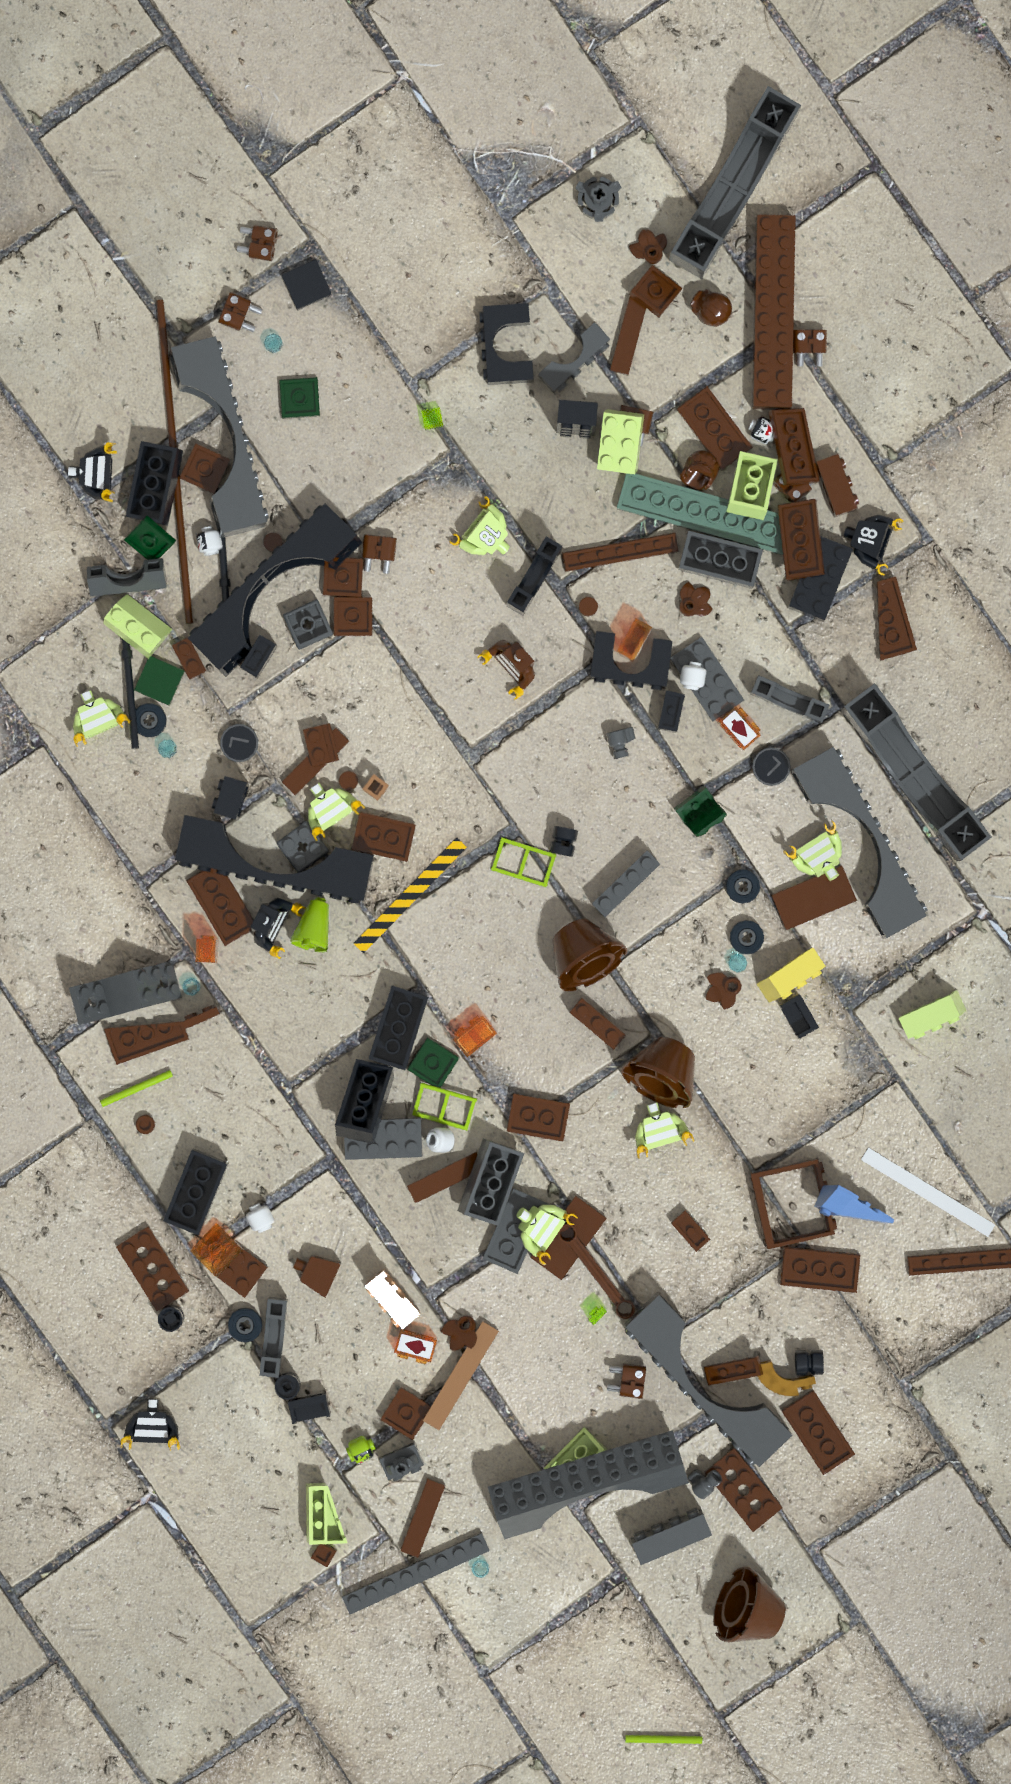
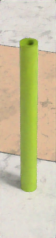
M168 1070L100 1100L102 1107H105L173 1077L171 1070Z
M625 1735V1743L702 1744L703 1742L702 1736Z

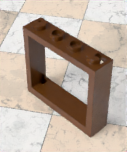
M817 1158L750 1173L767 1249L835 1235L834 1230L837 1229L835 1218H831V1215H824L827 1229L773 1241L760 1177L813 1166L820 1194L822 1187L828 1184L827 1180L823 1181L822 1173H825L823 1163L819 1162Z

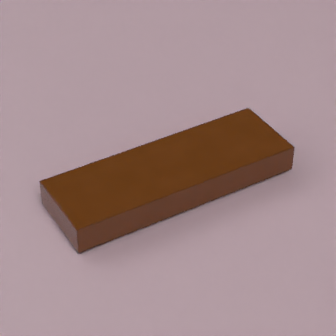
M759 1355L704 1366L708 1386L763 1375Z

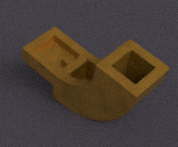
M771 1360L760 1362L763 1375L757 1376L766 1388L779 1395L799 1396L797 1388L801 1387V1390L812 1388L813 1384H816L814 1375L788 1379L781 1377L775 1372Z

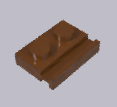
M330 723L303 730L312 767L339 761Z

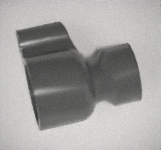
M633 727L606 733L608 744L614 749V759L629 756L625 744L636 738Z
M695 1469L688 1475V1479L692 1482V1490L700 1499L708 1497L714 1491V1486H718L722 1482V1477L716 1470L710 1471L706 1477L698 1469Z

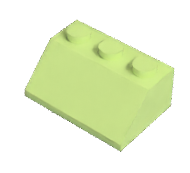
M128 594L113 606L104 617L103 622L104 625L148 659L172 631L168 625Z
M584 1427L544 1469L597 1454L607 1449Z

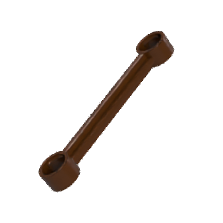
M564 1223L557 1234L559 1239L563 1243H568L615 1305L616 1314L622 1319L631 1318L635 1312L633 1303L629 1299L623 1298L577 1237L576 1228L573 1225ZM564 1227L573 1228L574 1236L572 1238H564L561 1236V1230ZM621 1303L631 1304L632 1309L629 1314L628 1312L625 1314L620 1311L618 1312V1307Z

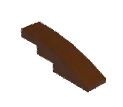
M477 1152L407 1185L414 1202L417 1203L470 1177Z

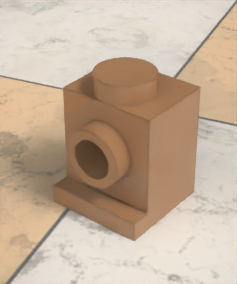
M373 774L362 790L378 801L384 795L389 785Z

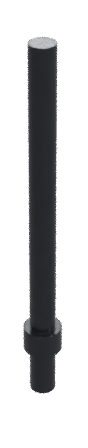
M225 537L221 538L223 546L219 550L221 576L219 587L222 591V600H227L230 597L229 587H231L230 579H228Z
M122 639L123 650L121 651V659L124 660L128 716L131 721L129 723L131 749H139L131 663L133 652L130 650V644Z

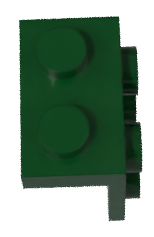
M705 786L674 808L686 827L696 837L706 834L711 827L721 823L727 816L725 810L715 801Z

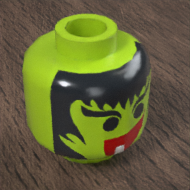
M361 1435L349 1441L346 1451L352 1462L355 1461L357 1464L373 1458V1450L376 1447L372 1439L368 1440L366 1436Z

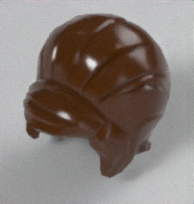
M708 289L704 291L699 290L691 301L692 312L703 324L708 326H721L731 316V301L722 293L711 292Z
M699 450L693 452L685 462L683 472L680 474V480L693 490H702L703 488L707 490L718 476L719 462L708 451Z

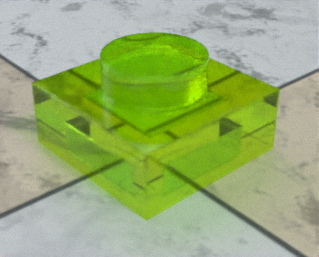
M440 407L421 410L425 430L443 427Z
M602 1305L599 1307L595 1306L588 1313L590 1315L588 1320L595 1325L607 1313V1310Z

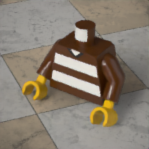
M500 640L488 650H483L477 657H484L485 661L482 665H485L494 656L519 686H515L508 692L509 695L513 692L516 693L514 700L524 694L523 689L525 690L535 678L534 660L517 641L511 643L506 640Z

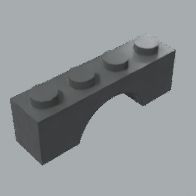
M595 322L580 336L583 350L577 360L569 364H559L552 361L538 374V377L553 393L557 390L561 392L568 385L566 382L571 377L574 380L582 372L580 369L585 364L588 367L596 359L594 356L599 351L602 354L609 348L610 338Z
M163 558L144 560L141 568L131 574L115 573L107 565L87 567L90 597L167 588Z
M759 675L750 693L752 696L819 724L823 722L830 706L812 697L789 690Z
M647 850L592 905L605 918L660 863Z
M269 1297L267 1300L265 1335L259 1376L276 1378L280 1376L288 1299Z

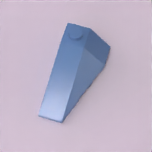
M824 1185L814 1205L825 1216L834 1215L879 1223L894 1222L893 1218L879 1209H871L870 1203L859 1200L858 1195L840 1185Z

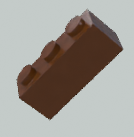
M836 454L817 461V471L834 518L855 511L858 508L859 500L856 493L852 494L850 487L853 484L850 476L845 474L844 469L846 465L843 457L839 458V455Z
M583 998L569 1012L613 1050L626 1036Z

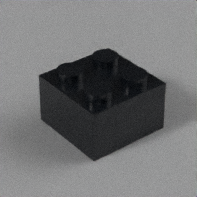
M227 776L224 777V780L220 779L217 788L220 791L219 797H215L212 804V809H215L214 813L239 820L249 784Z

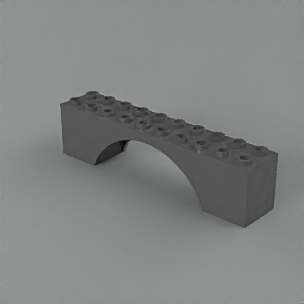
M769 86L766 88L722 170L671 251L669 261L703 279L797 118L801 108L799 103Z
M214 336L171 347L169 356L179 391L195 395L210 404L225 421L232 438L234 455L231 473L224 485L210 500L216 527L220 532V538H225L264 528L269 516L266 507L263 508L262 500H264L262 490L257 488V482H259L257 472L252 470V463H254L252 454L247 452L248 439L246 433L242 434L243 421L241 415H237L236 412L238 408L237 399L235 396L232 397L231 394L233 389L231 378L226 376L228 367L226 360H222L221 352H223L222 344Z
M875 683L840 709L956 862L962 861L992 838L970 807L955 794L930 764L910 736L896 710Z
M832 747L792 769L791 773L808 804H825L839 808L856 818L870 835L877 854L878 873L875 887L870 898L865 903V907L882 938H888L926 917L925 912L928 910L924 902L919 901L916 897L918 891L915 886L909 884L906 879L909 877L904 867L900 868L897 862L900 860L895 850H890L888 846L890 841L885 833L882 834L879 830L881 825L877 817H872L869 812L872 808L867 800L863 801L860 795L862 793L858 783H853L851 779L853 774L848 766L845 767L842 763L843 755L839 749L835 750Z
M658 1292L624 1323L626 1334L632 1340L636 1338L639 1341L638 1345L644 1353L650 1352L652 1361L659 1368L663 1366L666 1369L664 1371L666 1376L672 1382L676 1380L679 1383V1389L686 1396L688 1394L691 1395L692 1403L699 1410L703 1408L706 1411L704 1413L706 1418L712 1424L716 1422L719 1425L717 1428L726 1438L728 1436L732 1438V1445L739 1452L743 1450L746 1453L744 1456L752 1466L756 1464L760 1467L793 1436L791 1431L764 1403L750 1407L723 1405L708 1398L693 1385L684 1371L681 1360V1336L686 1323Z
M672 1430L489 1486L488 1490L498 1525L505 1540L541 1529L543 1524L557 1511L573 1502L592 1495L616 1490H639L655 1494L688 1484L689 1482Z

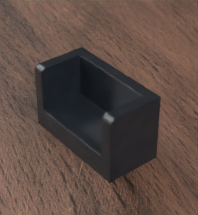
M259 635L240 668L258 679L276 650L277 645Z
M666 690L658 725L659 730L677 733L685 694Z
M800 994L779 1005L798 1039L819 1028Z
M327 1392L288 1401L292 1424L331 1416Z

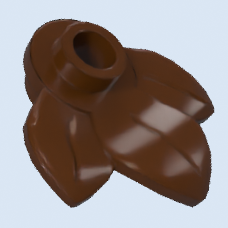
M642 229L639 233V242L630 244L629 249L634 257L645 259L650 264H656L663 257L662 251L667 246V238L664 233L655 237L654 233L650 230ZM651 252H656L654 256L650 255Z
M690 582L683 585L680 590V598L682 600L679 604L680 612L687 617L694 615L707 616L713 610L707 604L710 598V589L707 587L695 589ZM686 604H690L692 609H688Z
M723 973L710 974L707 980L712 987H710L706 994V1000L711 1002L721 1001L724 1010L732 1007L736 1002V995L741 991L742 985L740 980L736 977H727ZM731 982L735 984V989L733 990L728 988Z
M463 1316L459 1320H450L441 1330V1333L451 1336V1351L460 1350L464 1345L472 1349L477 1342V1335L474 1331L476 1323L470 1316ZM469 1323V1328L464 1329V1325Z

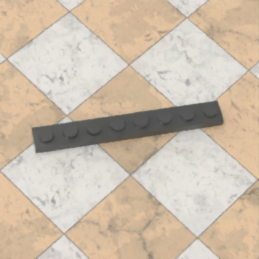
M481 1532L342 1596V1599L351 1615L489 1552L490 1549Z

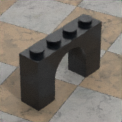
M529 303L483 306V311L479 312L480 323H484V330L480 331L481 342H485V350H482V361H486L487 369H483V379L487 380L488 385L534 382L532 360L505 361L496 354L493 347L496 334L503 328L530 325Z
M547 536L545 537L528 571L508 599V608L524 616L562 552V545Z
M596 631L590 678H594V682L605 683V680L613 681L614 685L624 686L625 682L632 683V687L643 688V685L651 686L652 690L662 691V687H667L673 641L653 638L651 658L647 668L637 674H627L618 669L613 660L615 633Z

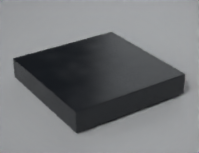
M316 259L282 274V278L297 311L332 295Z

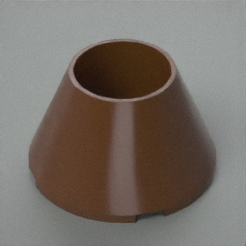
M586 918L567 924L553 937L558 984L564 991H576L578 986L584 985L586 988L600 981L614 971L622 963L620 958L623 954L624 956L627 954V948L624 943Z
M659 1037L626 1062L621 1069V1074L628 1084L631 1081L637 1087L636 1091L646 1098L671 1108H677L678 1105L687 1108L693 1099L695 1055L683 1043L669 1037Z
M745 1566L735 1570L732 1573L734 1577L730 1582L724 1583L716 1601L713 1616V1625L717 1626L718 1633H715L716 1636L728 1643L774 1637L780 1630L785 1618L786 1608L783 1599L754 1569Z

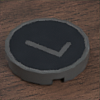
M235 724L223 732L220 739V747L228 759L234 762H245L256 754L258 737L250 727L244 724Z
M767 748L756 755L752 768L753 774L759 782L764 785L774 786L786 780L790 773L791 765L789 758L783 751L777 748Z

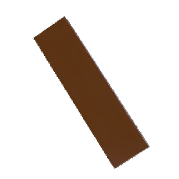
M631 296L629 297L610 368L612 372L627 376L629 375L646 308Z
M335 728L332 733L337 753H339L350 741ZM308 755L282 783L296 796L327 764L312 767Z
M427 1478L400 1551L417 1558L419 1557L445 1484Z

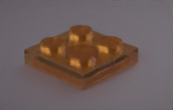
M216 1223L190 1252L218 1278L244 1249Z

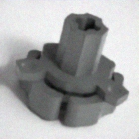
M596 177L590 178L585 183L579 181L575 188L579 192L578 206L583 207L582 197L585 195L586 205L595 211L589 212L584 207L582 213L585 216L594 219L595 222H603V219L614 214V207L619 205L618 191L622 188L618 181L612 183L605 177H601L598 183H596ZM597 193H601V198H600V199H597V198H596V197H597V195H596ZM614 196V207H612L608 212H603L604 210L608 209V207L611 205Z

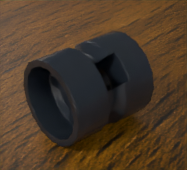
M554 826L552 835L554 841L551 842L549 852L573 857L575 850L573 842L577 840L578 830ZM561 840L566 841L565 846H561Z
M168 1305L162 1309L158 1315V1324L162 1330L173 1332L179 1329L185 1319L183 1310L177 1305Z
M795 1350L796 1375H807L809 1372L812 1375H823V1350H811L810 1353L806 1350Z
M292 1372L282 1373L275 1383L276 1394L285 1400L293 1399L300 1390V1378Z

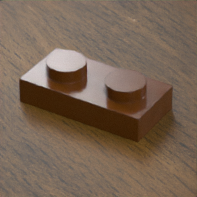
M188 637L172 645L189 680L207 672L193 643Z
M686 1210L671 1222L696 1252L711 1240Z

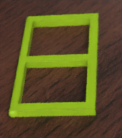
M501 838L491 870L547 887L556 854ZM504 842L526 849L518 874L496 868ZM529 851L551 857L544 883L522 876Z
M420 1083L412 1115L467 1131L477 1098ZM424 1088L446 1094L439 1118L417 1112ZM450 1095L472 1101L465 1125L443 1119Z

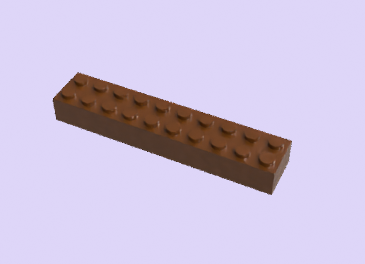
M757 215L752 409L778 410L792 408L796 215Z

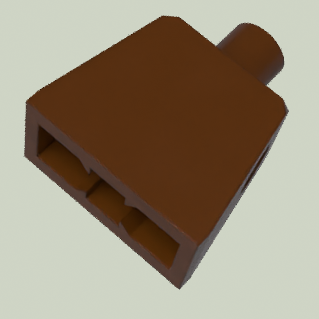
M311 1255L308 1262L297 1258L293 1269L303 1273L300 1279L302 1283L326 1298L341 1263Z

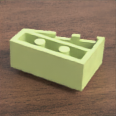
M955 990L947 996L940 997L929 1004L899 1017V1020L908 1039L914 1037L916 1040L925 1036V1031L931 1029L934 1032L941 1029V1024L949 1022V1024L959 1021V1016L967 1010L958 991Z
M326 1483L306 1484V1537L309 1545L347 1543Z

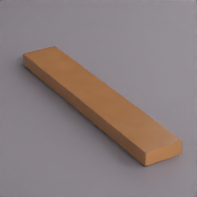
M483 1321L475 1332L477 1335L476 1344L472 1349L466 1347L422 1421L440 1430L498 1334V1330Z

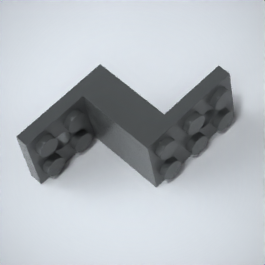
M172 961L69 988L79 1025L182 998ZM160 979L163 982V987L160 985ZM88 999L91 1000V1003H92L91 1006H90L89 1003H88Z

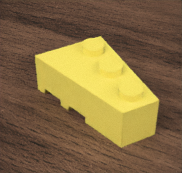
M812 947L779 970L773 972L766 979L758 982L757 986L769 1003L780 997L785 999L793 994L792 989L795 987L800 989L806 985L808 978L814 979L822 974L821 969L826 966Z

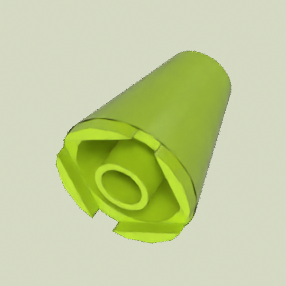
M315 897V900H310L291 937L290 942L292 945L305 950L309 948L315 949L314 952H327L329 904L326 903L325 899Z

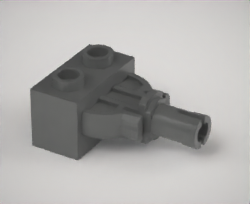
M415 1442L379 1458L388 1481L391 1479L393 1481L400 1480L409 1472L411 1474L422 1470L421 1466L424 1465Z

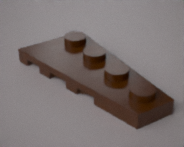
M896 576L878 581L877 602L880 661L917 651Z
M183 1021L105 1028L104 1031L116 1065L189 1040L188 1033L181 1023Z

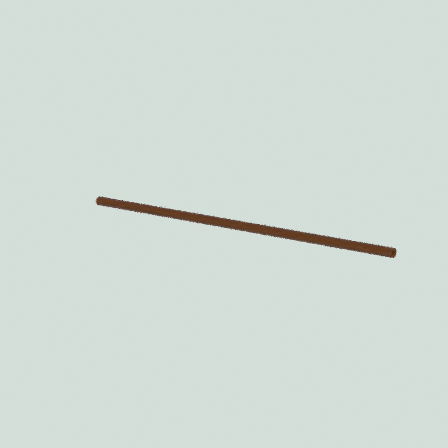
M156 300L169 447L177 448L164 300ZM179 472L174 502L185 622L186 624H193Z

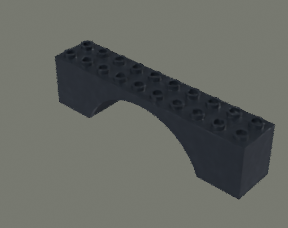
M326 503L323 506L319 505L309 519L302 521L299 525L300 528L295 533H290L286 538V542L282 546H277L272 551L273 555L268 560L264 559L254 573L246 576L245 582L240 587L237 586L231 591V596L227 600L224 599L217 605L218 609L215 612L209 613L203 619V623L199 627L193 628L189 633L188 639L225 677L247 657L252 648L249 636L251 612L262 590L274 578L297 567L310 565L324 566L325 561L328 562L329 568L336 570L362 544L357 534Z
M184 815L175 861L179 862V865L182 867L191 868L192 865H195L201 871L210 872L211 869L217 870V874L229 876V873L236 874L235 877L238 879L248 880V877L255 878L254 882L267 884V881H270L276 887L285 888L286 885L292 886L294 891L304 892V889L311 890L313 895L323 897V893L330 894L329 898L342 900V897L349 898L348 902L360 904L361 901L365 902L375 857L374 855L336 847L324 861L306 871L294 874L270 873L252 866L238 854L229 840L223 823Z

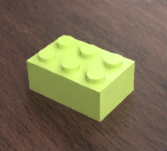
M610 409L604 411L597 465L598 470L636 474L638 471L644 414Z
M740 451L726 512L764 520L768 509L777 459Z

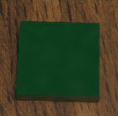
M318 377L279 380L282 419L320 416Z
M146 516L125 537L124 541L147 560L159 559L176 542V539Z
M151 656L145 664L134 691L170 706L185 671Z
M427 1037L407 1070L428 1084L441 1088L459 1060V1057Z

